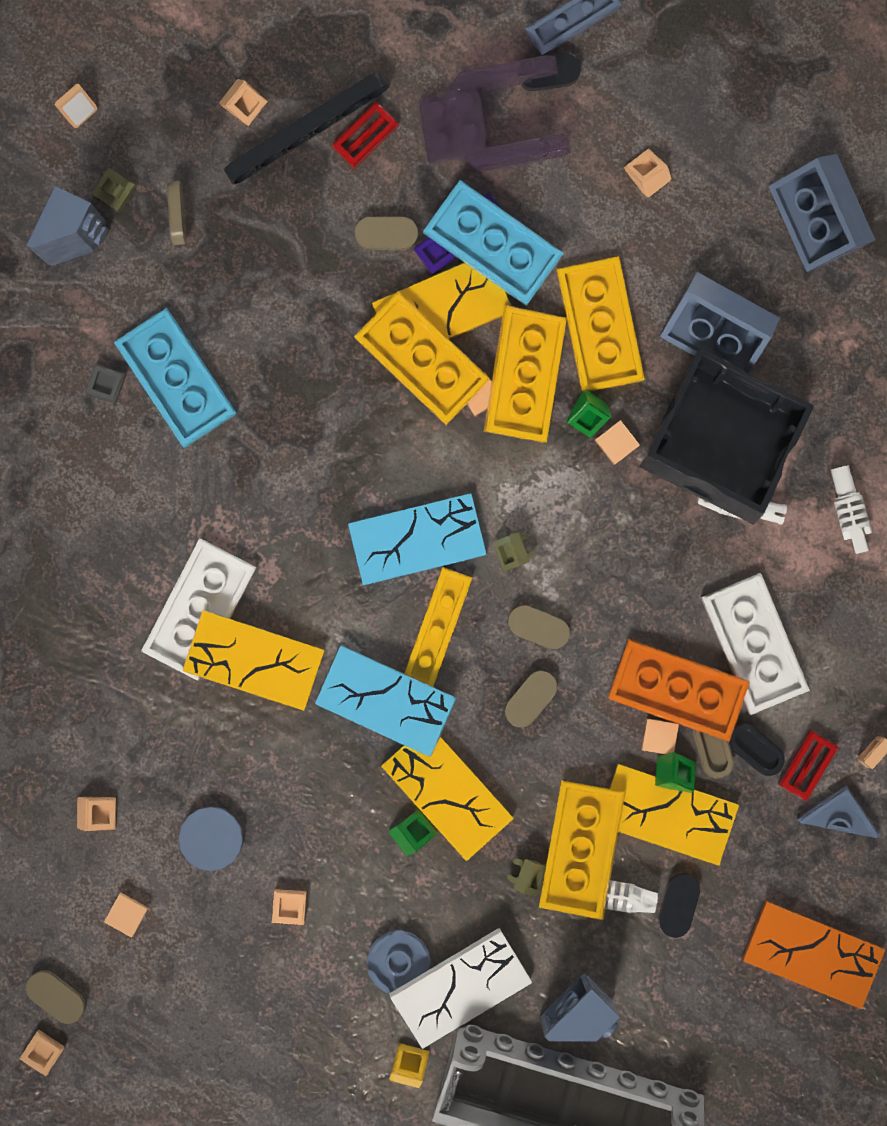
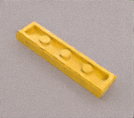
M442 567L404 674L432 687L434 686L472 577Z

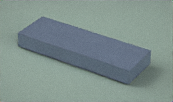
M569 0L525 28V32L540 56H544L621 8L622 4L620 0Z

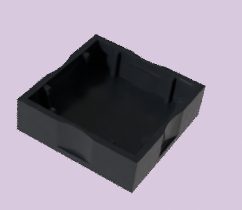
M699 348L692 358L639 467L754 525L764 515L781 479L786 458L797 444L815 405L775 385L759 381L748 375L740 367Z

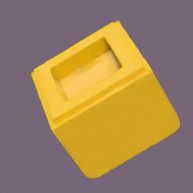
M399 1043L389 1080L420 1088L430 1051Z

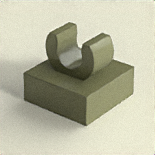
M108 168L91 195L120 214L137 187Z
M519 532L493 542L503 572L529 563V558L535 555V551L526 552L523 541L530 539L528 535L520 536Z
M514 859L513 863L519 865L521 871L518 877L514 875L507 876L511 883H515L513 889L523 894L538 896L543 885L546 865L528 859Z

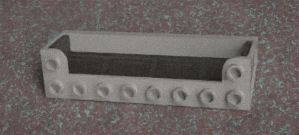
M463 1024L457 1028L435 1102L432 1122L445 1126H704V1095L690 1089H681L668 1085L660 1080H651L637 1076L630 1071H621L607 1067L600 1062H591L577 1058L566 1052L561 1053L547 1049L536 1043L517 1040L506 1034L487 1031L476 1025Z

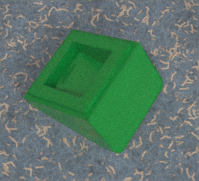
M585 389L568 416L567 423L591 438L612 416L608 404Z
M675 752L659 756L656 765L655 785L671 790L694 792L696 762Z
M419 808L389 830V834L406 856L417 852L438 834Z

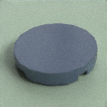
M214 806L200 808L189 815L181 826L179 834L180 850L187 862L198 869L207 871L223 869L231 864L240 853L243 843L242 827L238 820L226 809Z
M400 929L387 931L379 936L370 947L367 958L368 975L375 986L385 993L393 992L428 971L430 967L429 951L422 939L412 932Z

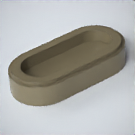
M172 181L167 184L171 241L174 245H186L181 181Z
M366 217L356 225L355 237L357 243L366 250H408L417 242L418 228L414 221L407 217Z
M519 606L513 609L508 617V626L513 634L546 648H561L569 639V627L562 619L535 608Z
M536 671L530 674L505 706V716L509 723L516 727L529 726L557 692L555 678L546 671Z
M692 729V736L703 771L708 776L716 779L728 776L734 766L729 742Z
M42 970L29 978L26 985L28 997L56 1020L64 1024H71L83 1015L86 1006L83 996L53 972Z

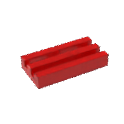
M376 101L332 144V148L355 170L399 127V123ZM378 112L381 116L345 150L342 146ZM387 121L389 124L353 158L351 155Z
M809 730L778 785L807 802L839 747ZM816 740L817 743L815 747L813 748L812 752L810 753L809 757L807 758L806 762L801 768L793 784L790 785V779L795 773L797 767L799 766L800 762L802 761L812 742ZM823 746H826L828 750L803 792L800 791L798 788Z

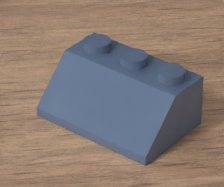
M837 154L816 158L769 185V189L806 272L851 254L875 241Z
M55 186L27 246L46 264L54 266L93 252L97 244L101 245L107 236V222L90 202Z
M696 272L660 337L693 356L699 348H702L740 367L749 374L771 340L780 318Z
M584 972L540 1016L544 1037L548 1041H597L601 1036L604 1038L609 1037L619 1025L616 1021L620 1016L612 999Z

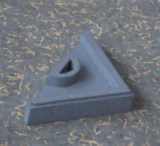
M844 786L797 818L802 824L873 838L880 837V834L848 786Z

